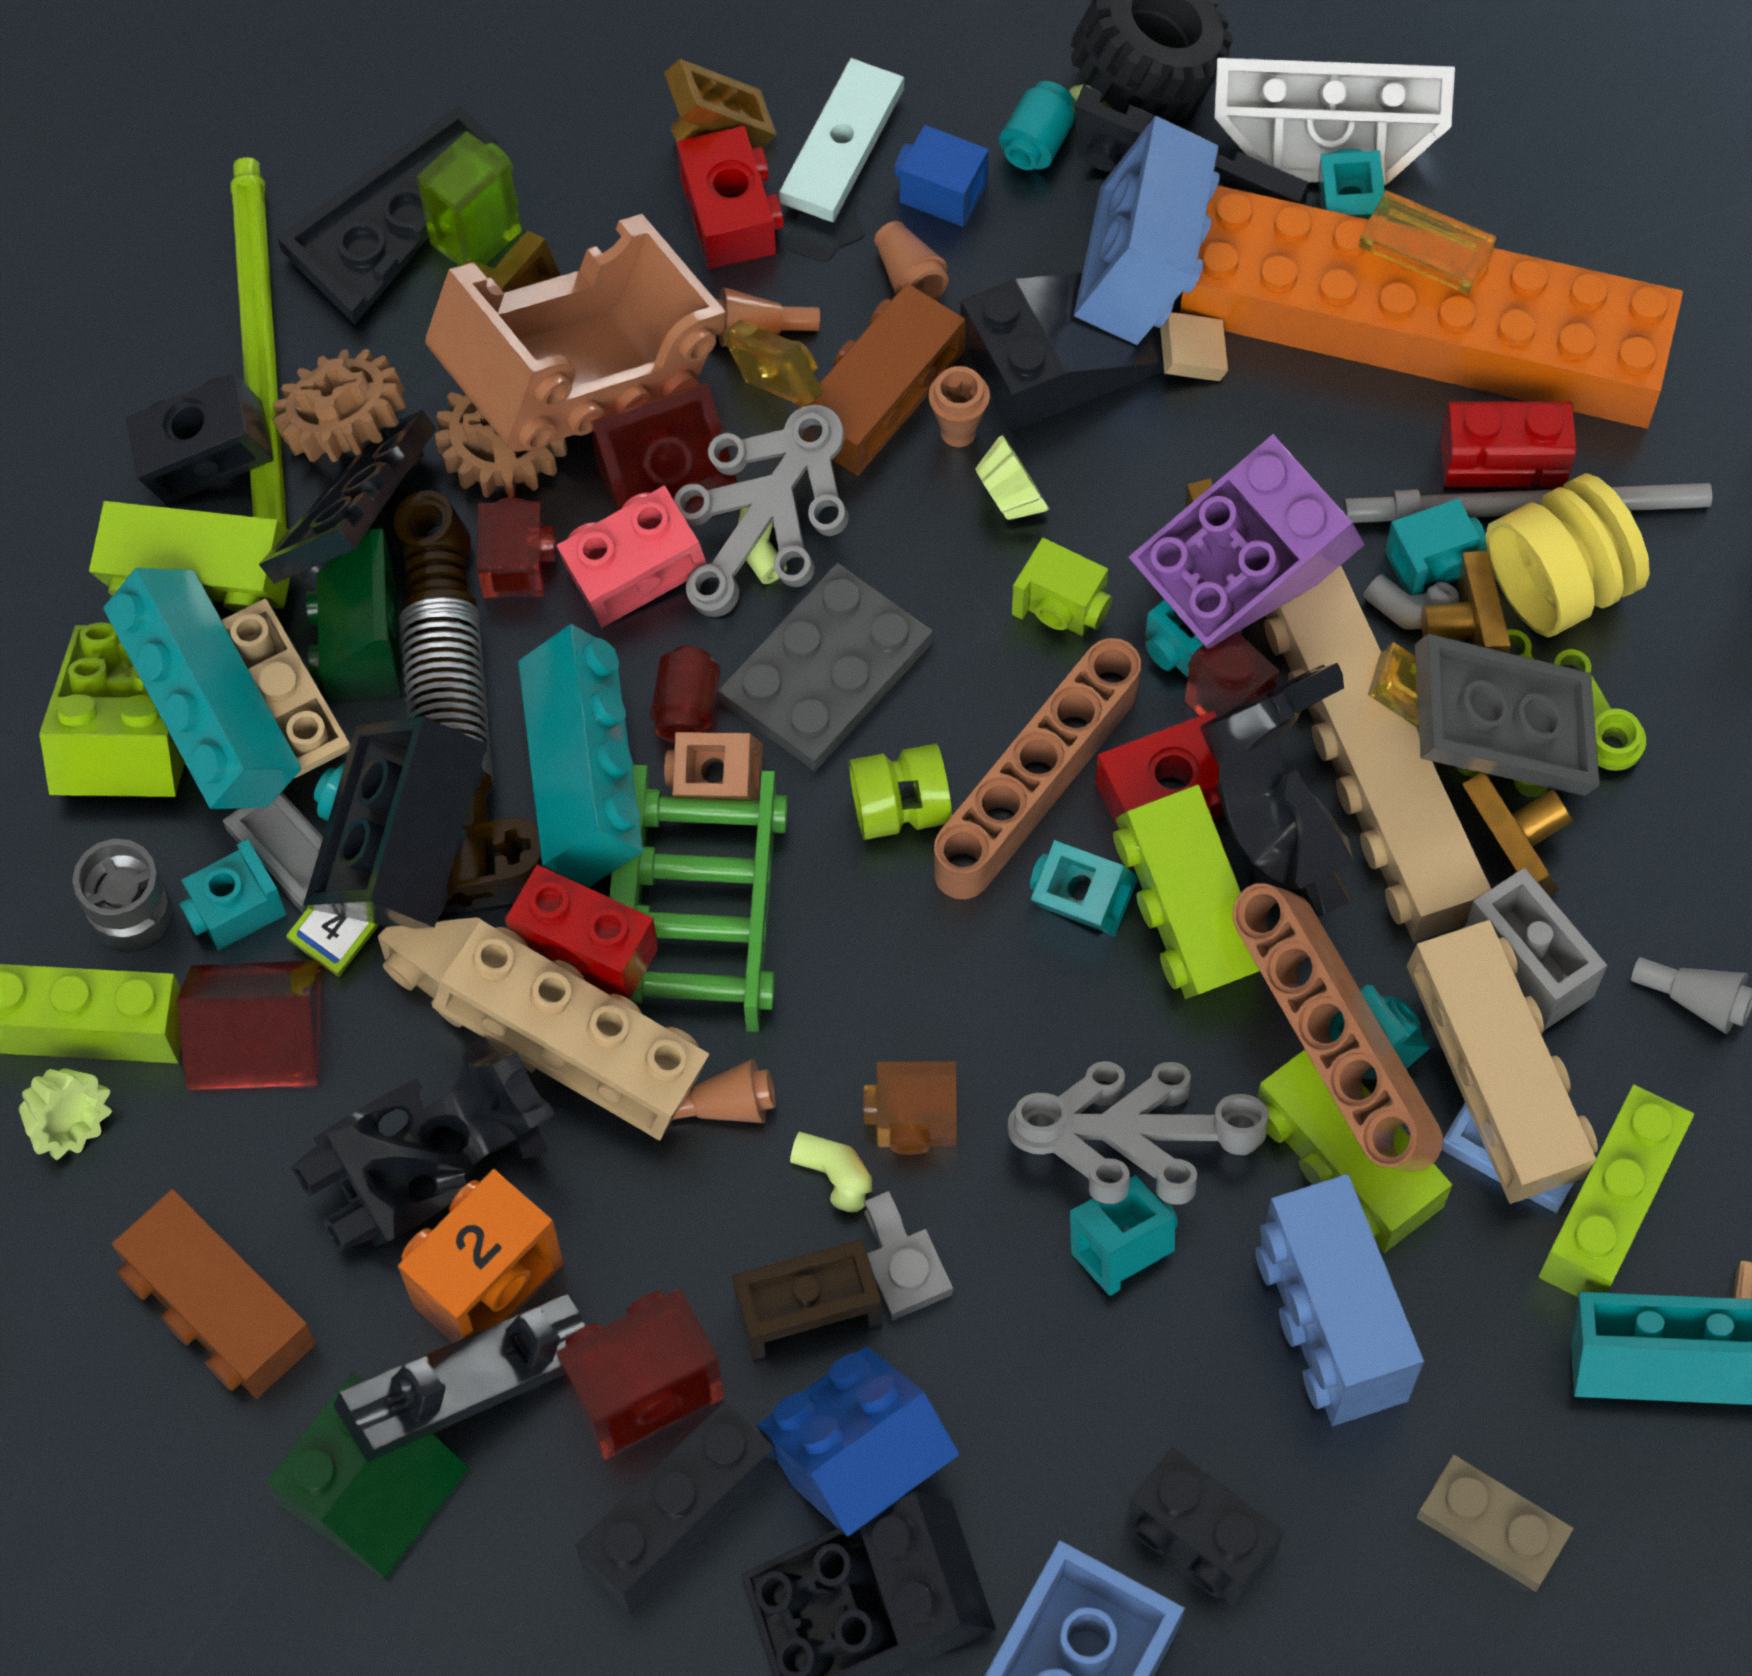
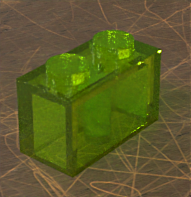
M466 131L417 176L430 244L459 266L467 260H474L486 265L522 232L517 207L518 198L515 194L512 177L513 166L508 156L493 143L485 145Z

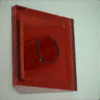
M706 382L590 421L597 467L616 512L621 510L622 506L632 497L641 493H651L664 485L674 500L676 493L688 484H698L706 490L738 483L735 474L726 475L719 472L709 459V445L716 436L723 434L709 385ZM727 447L719 454L720 462H731ZM700 496L690 498L686 502L685 512H698L703 507L704 498Z
M316 960L191 965L177 998L187 1089L318 1085L321 964Z

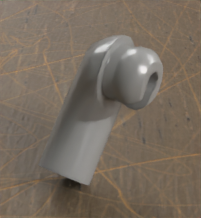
M1379 574L1369 584L1363 594L1364 599L1398 626L1406 630L1422 629L1421 608L1423 605L1460 602L1457 590L1445 582H1437L1434 586L1429 587L1427 593L1409 595L1383 574Z

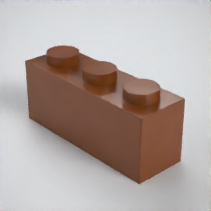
M908 283L893 300L886 298L878 305L870 319L867 330L857 341L851 339L844 344L835 358L833 369L821 383L818 381L812 382L803 392L797 405V410L807 405H822L831 409L839 417L844 427L845 438L840 452L832 459L856 476L862 473L926 398L932 382L944 370L951 368L965 352V318ZM818 425L809 426L804 431L802 439L806 442L816 441L822 434V427Z
M173 1189L111 1243L123 1263L116 1271L122 1281L142 1301L152 1293L167 1308L160 1316L163 1322L186 1346L194 1339H197L212 1354L205 1361V1364L230 1391H233L241 1384L257 1400L316 1345L307 1323Z

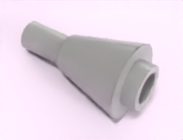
M1641 957L1638 958L1631 976L1632 982L1670 994L1672 1000L1724 1034H1728L1733 1023L1744 1026L1752 1010V988L1747 987L1748 973L1680 968L1677 970Z

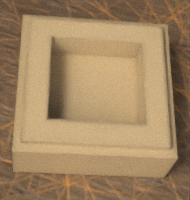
M1171 312L1166 322L1160 327L1164 373L1221 381L1228 371L1223 319Z

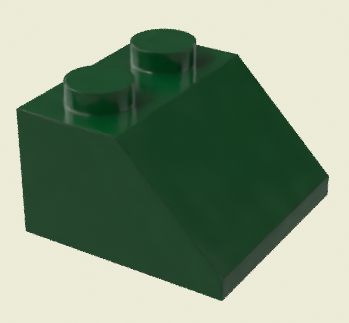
M383 528L370 529L365 533L354 550L331 559L323 569L316 573L317 589H308L306 591L310 627L318 626V644H308L309 673L313 681H321L328 704L403 698L398 585Z
M351 1372L271 1474L266 1483L279 1505L386 1581L470 1470L461 1459L433 1434L367 1462L333 1406L339 1392L365 1381L354 1372Z

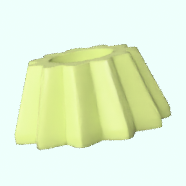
M1003 435L998 437L975 469L1000 511L1007 520L1048 511L1050 508L1008 441H1006Z
M66 1068L60 1071L49 1069L43 1077H34L31 1087L22 1092L24 1101L19 1106L26 1134L31 1139L34 1151L37 1154L49 1151L50 1155L56 1160L60 1159L68 1150L80 1153L87 1139L101 1135L100 1122L112 1112L111 1108L104 1104L111 1090L99 1085L98 1079L92 1074Z

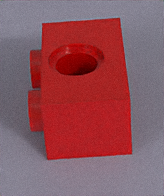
M745 126L676 141L679 175L707 270L776 254L775 230L784 228L782 212L777 195L771 194L766 196L762 183L769 181L765 155L761 146L751 147ZM737 195L738 197L728 198L726 196Z
M1215 711L1098 754L1095 783L1118 830L1115 818L1123 813L1198 784L1212 819L1225 815L1217 789L1219 766L1214 760L1200 730L1201 725L1217 717ZM1173 777L1180 779L1187 786L1172 790L1163 787L1158 781L1163 778Z
M536 865L505 918L507 929L521 936L527 943L528 948L550 961L559 960L570 964L583 975L586 982L608 995L619 994L629 1000L658 951L653 917L539 865Z

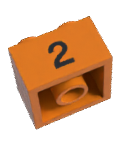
M495 1169L481 1182L472 1180L466 1184L452 1200L449 1207L451 1212L433 1230L425 1228L410 1240L402 1253L401 1258L403 1261L398 1265L414 1309L452 1343L512 1318L564 1265L553 1220Z

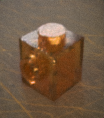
M956 1061L877 1062V1085H864V1124H877V1147H890L893 1152L905 1155L925 1153L930 1147H956Z

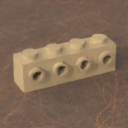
M1489 919L1418 943L1406 967L1509 1204L1583 1179L1597 1160L1595 1156L1598 1150L1596 1136L1588 1119L1583 1115L1578 1117L1568 1096L1571 1090L1569 1075L1562 1060L1557 1055L1551 1057L1541 1035L1544 1032V1023L1540 1009L1531 996L1524 997L1515 977L1518 971L1516 957L1508 940L1504 937L1498 939Z
M482 920L479 921L441 978L432 1008L478 1035L485 1037L507 1052H517L520 1059L659 1141L697 1081L709 1056V1053L699 1048L697 1042L686 1032L674 1027L665 1028L644 1016L639 1007L628 998L619 994L608 995L586 982L583 975L570 964L559 960L550 961L528 948L525 940L517 933L504 927L494 928Z

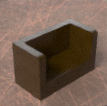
M863 1239L732 1275L735 1301L753 1361L766 1357L764 1343L864 1314L869 1328L882 1324V1301Z

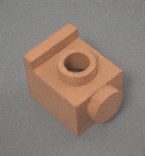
M675 732V750H668L665 756L664 775L666 786L673 788L672 795L674 797L760 800L763 743L751 733ZM715 762H723V778L715 783L708 782L706 773L709 766Z

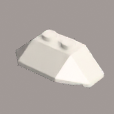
M1217 58L1214 119L1246 155L1308 182L1318 183L1321 154H1332L1344 148H1357L1362 151L1380 150L1384 185H1387L1434 141L1451 128L1455 67Z

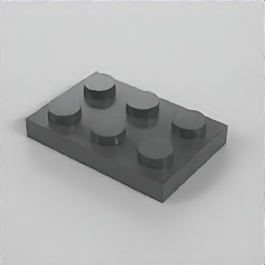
M836 563L718 690L719 702L816 772L933 643V630L839 563Z
M1427 634L1415 644L1421 759L1586 796L1599 787L1591 673L1432 634Z

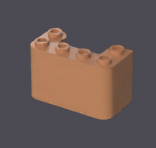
M643 214L619 220L616 230L621 235V238L604 253L597 246L587 249L579 271L503 293L491 277L486 278L474 262L448 270L426 334L425 343L510 450L515 452L536 451L550 442L572 435H585L596 427L617 420H631L645 411L669 403L672 405L680 404L687 400L697 389V379L700 376L708 354L715 346L716 335L726 311Z

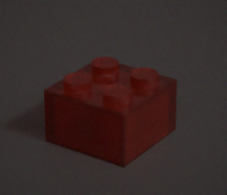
M680 1288L667 1295H664L662 1291H657L641 1297L628 1307V1315L604 1327L601 1323L587 1325L567 1338L565 1341L566 1347L556 1351L567 1392L603 1461L724 1399L718 1357Z

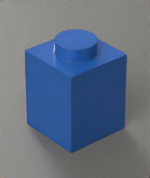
M924 125L914 144L906 143L903 146L895 164L894 176L900 178V203L964 228L988 184L989 149Z

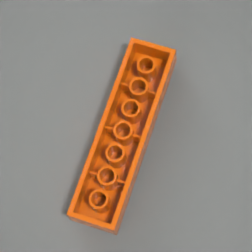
M1217 185L1206 210V214L1212 218L1211 226L1198 253V259L1203 261V269L1193 290L1189 294L1182 292L1180 313L1223 319L1224 331L1529 402L1571 401L1573 412L1641 428H1649L1662 388L1683 290Z

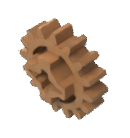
M366 349L359 353L355 359L351 358L348 350H342L338 358L328 360L324 356L319 357L317 360L318 368L313 371L300 368L296 371L300 381L297 384H283L281 390L286 399H281L273 404V408L278 415L273 420L284 442L288 443L294 455L297 456L305 452L311 462L319 459L324 452H327L331 462L338 461L342 452L352 451L356 456L362 454V443L367 440L380 443L383 438L379 430L382 427H396L399 421L394 412L406 408V402L402 396L405 389L395 368H391L384 355L374 359L370 350Z
M453 392L447 395L450 411H439L436 418L439 432L435 433L438 453L442 454L445 471L447 474L458 472L462 488L467 489L476 481H479L483 496L490 497L495 486H504L508 498L515 497L516 484L524 482L534 491L539 488L537 473L541 471L551 476L557 473L555 457L566 456L567 446L565 438L550 442L541 449L532 452L527 450L520 452L512 451L466 395L463 397Z

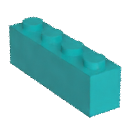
M135 568L103 609L210 809L269 807L300 772L302 767L195 571Z
M570 624L518 660L542 865L588 888L641 854L643 846L639 824L640 812L637 807L632 773L633 761L629 751L626 730V710L622 701L618 672L619 660L616 650L605 640L596 638Z
M1579 1292L1570 1342L1574 1397L1752 1405V1299Z

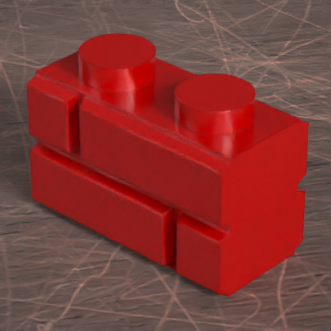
M1448 402L1440 442L1444 487H1531L1532 484H1538L1539 487H1563L1568 482L1570 469H1572L1576 456L1572 402Z

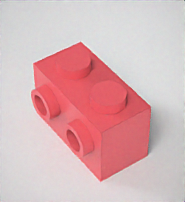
M665 485L651 493H641L632 497L622 506L621 510L597 523L590 522L579 526L566 540L556 545L568 573L601 628L686 582L694 569L700 565L707 564L699 541Z

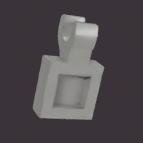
M889 1191L864 1201L867 1209L864 1211L865 1218L880 1247L867 1253L880 1298L890 1320H896L952 1296L953 1287L927 1230L924 1229L907 1236L900 1214Z

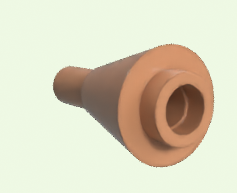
M725 287L721 288L719 299H715L726 311L717 333L721 347L779 334L781 330L818 331L820 327L819 307L781 306V303Z
M750 1059L694 1085L673 1120L697 1116L700 1119L765 1123L766 1110L776 1106L775 1090L770 1071L768 1069L759 1071L755 1060Z

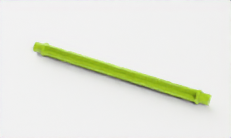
M245 157L234 162V179L230 182V191L233 198L244 383L262 401L274 461L250 470L253 517L276 519L287 528L281 434L273 420L278 416L273 408L274 402L278 401L264 197L265 181L260 177L259 162L254 158Z

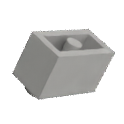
M1525 867L1473 901L1464 928L1490 919L1498 939L1504 937L1508 940L1514 951L1518 966L1515 977L1524 997L1531 996L1537 1003L1543 1018L1544 1030L1595 996L1608 965Z

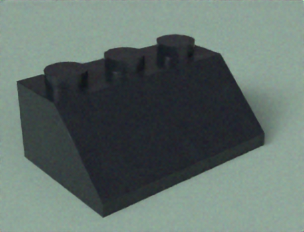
M425 716L356 725L303 906L316 911L387 927L401 925L413 929L435 928L437 918L443 912L448 900L447 883L454 858L461 850L465 841L466 829L464 824L471 799L478 790L483 778V767L481 764L487 744Z

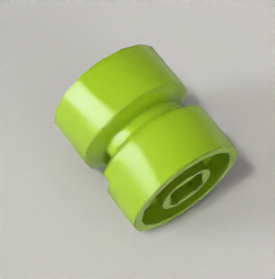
M937 743L903 749L896 761H891L884 753L850 759L848 761L854 805L863 840L898 834L903 823L909 822L916 830L945 825L952 817L946 772ZM911 781L914 797L901 801L898 782Z

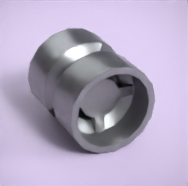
M110 839L95 844L83 853L75 865L72 883L80 906L85 912L93 932L100 941L115 950L135 951L149 947L160 939L170 925L173 908L155 861L148 851L131 840Z

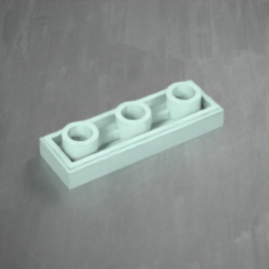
M852 58L849 60L779 191L780 204L834 223L904 90L903 76Z

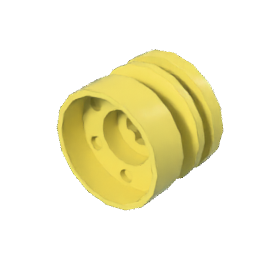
M1584 473L1565 483L1563 488L1558 487L1544 494L1540 505L1530 502L1488 524L1485 535L1486 548L1495 579L1506 600L1520 619L1534 632L1549 638L1590 617L1594 606L1603 609L1620 601L1621 597H1626L1646 587L1650 570L1648 553L1642 534L1629 509L1617 493L1599 477Z

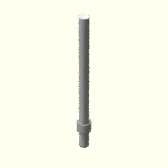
M1710 483L1611 487L1629 511L1711 507L1712 487ZM1418 489L1393 490L1391 497L1344 499L1343 512L1353 523L1395 521L1460 498L1469 518L1505 516L1530 502L1540 505L1543 495L1552 490L1420 495Z

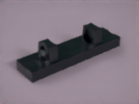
M568 1294L343 1390L339 1392L333 1406L367 1462H370L594 1362L602 1347L592 1331L583 1322L576 1306ZM513 1341L516 1342L527 1359L526 1364L512 1344Z

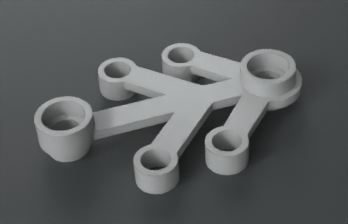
M822 405L801 407L790 415L783 430L742 440L731 433H723L716 436L708 448L709 459L719 472L726 475L739 473L750 462L784 457L771 475L706 490L698 484H688L676 493L674 502L687 523L695 526L706 523L714 515L749 507L714 561L700 565L688 577L686 583L688 599L701 614L709 617H720L729 613L735 607L739 598V586L734 577L772 520L779 552L774 559L775 572L783 583L791 587L803 586L811 580L814 574V562L804 548L793 492L794 487L807 469L815 497L808 509L809 520L814 528L822 535L834 536L842 532L847 526L849 515L843 502L839 499L831 461L840 452L844 443L845 433L842 422L831 409ZM812 425L821 426L822 434L819 439L813 442H806L802 439L806 428ZM725 447H738V454L734 460L727 463L719 461V454ZM694 496L704 498L703 507L698 512H685L686 502ZM834 506L839 509L838 516L833 522L829 524L819 522V514L824 508ZM794 557L804 559V567L798 574H785L784 567L788 560ZM711 577L718 578L720 584L715 593L711 595H702L700 593V587L704 580Z
M1101 1061L1092 1064L1086 1071V1077L1058 1097L1053 1094L1040 1092L1029 1094L1019 1100L1008 1118V1135L1014 1145L1025 1152L1039 1155L1056 1154L1089 1178V1193L1096 1201L1104 1204H1115L1124 1200L1128 1195L1130 1179L1128 1167L1120 1160L1105 1159L1082 1141L1103 1140L1156 1179V1193L1160 1199L1169 1204L1179 1205L1189 1202L1196 1194V1168L1186 1160L1174 1159L1151 1141H1219L1222 1148L1231 1154H1250L1266 1138L1268 1110L1265 1104L1254 1096L1233 1094L1223 1098L1217 1104L1215 1115L1148 1114L1160 1104L1176 1106L1184 1103L1189 1098L1191 1074L1187 1067L1177 1062L1161 1063L1153 1069L1151 1078L1123 1098L1125 1089L1124 1070L1113 1062ZM1099 1082H1109V1083H1112V1084H1110V1085H1102V1084H1099ZM1173 1082L1177 1085H1166L1164 1083ZM1093 1103L1103 1106L1113 1105L1102 1114H1081ZM1104 1179H1112V1180H1115V1181H1117V1182H1115V1183H1105V1182H1103V1181H1101V1180H1104ZM1169 1180H1181L1184 1183L1176 1184L1169 1182Z

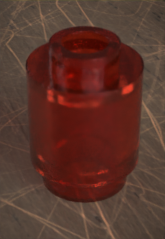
M693 646L677 647L674 652L664 654L659 660L650 717L655 722L654 732L664 740L675 743V732L704 733L705 730L712 726L721 667L716 661L711 659L707 651Z

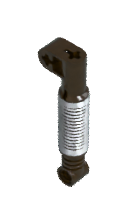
M419 491L409 495L400 503L395 512L393 522L396 534L403 545L404 571L406 576L407 598L400 606L399 624L403 646L401 650L404 656L402 661L406 685L404 690L407 696L405 701L408 706L406 708L407 715L409 716L408 718L425 716L487 744L481 764L483 767V778L478 790L471 799L464 824L466 829L465 841L461 850L454 858L447 883L448 900L443 910L447 912H465L514 903L536 865L552 872L555 871L542 865L538 827L532 821L522 817H509L488 821L486 798L493 790L492 781L494 778L490 756L491 742L484 685L485 678L483 675L484 661L480 636V615L476 599L468 594L465 557L470 550L471 537L467 527L451 503L442 494L435 491ZM440 526L433 535L425 537L426 533L432 528ZM500 852L501 855L494 856L496 874L492 875L491 854Z

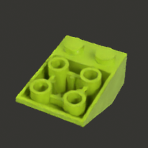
M99 622L90 625H75L39 733L49 795L176 797L185 761L112 624Z

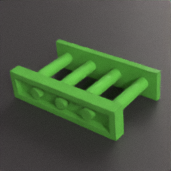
M633 765L632 773L637 807L640 812L639 824L643 852L612 872L609 898L653 917L656 938L747 942L749 944L746 976L646 971L630 1000L638 1004H643L644 997L744 1002L746 1032H759L761 1010H773L775 972L764 971L774 833H786L788 796L776 794L775 771H762L760 800L661 796V789H651L648 766ZM660 821L758 826L755 858L657 854L656 847H647L648 827H659ZM655 879L753 884L751 917L651 912L650 905H641L643 885H654Z

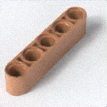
M1107 638L1094 644L939 831L934 845V879L938 888L945 895L955 899H969L978 896L984 891L1132 709L1138 698L1141 658L1138 651L1130 643L1121 639ZM1104 673H1116L1121 675L1124 680L1112 683L1102 680L1099 676ZM1070 717H1078L1085 720L1088 724L1081 728H1071L1064 725L1061 721ZM1033 762H1042L1048 765L1051 770L1043 774H1034L1027 771L1024 767ZM1006 808L1015 815L1006 820H996L989 817L986 813L991 809ZM957 854H968L973 856L977 862L967 867H958L951 864L948 859Z
M1254 884L1245 888L1237 897L1233 906V921L1236 930L1363 1152L1373 1163L1382 1167L1418 1172L1429 1168L1438 1159L1442 1150L1443 1136L1440 1127L1311 905L1303 896L1269 884ZM1278 903L1280 919L1277 925L1268 931L1266 925L1269 909ZM1310 957L1312 962L1311 976L1304 985L1300 986L1297 978L1299 966L1305 958ZM1341 1011L1344 1017V1029L1341 1036L1333 1042L1329 1034V1025L1332 1018ZM1373 1067L1377 1074V1085L1374 1092L1365 1098L1361 1090V1080L1364 1073ZM1405 1123L1410 1131V1143L1407 1149L1401 1155H1398L1393 1145L1396 1130Z

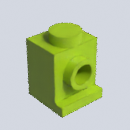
M1042 537L1013 584L1012 615L1023 620L1029 610L1035 613L1037 618L1045 625L1056 630L1068 629L1083 637L1088 627L1097 630L1101 626L1110 609L1113 597L1106 594L1109 569Z

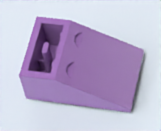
M1272 434L1129 556V559L1203 645L1209 649L1317 586L1362 548L1364 543L1353 522L1276 436Z

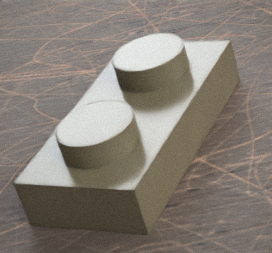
M1455 1455L1452 1456L1416 1517L1537 1592L1574 1529Z

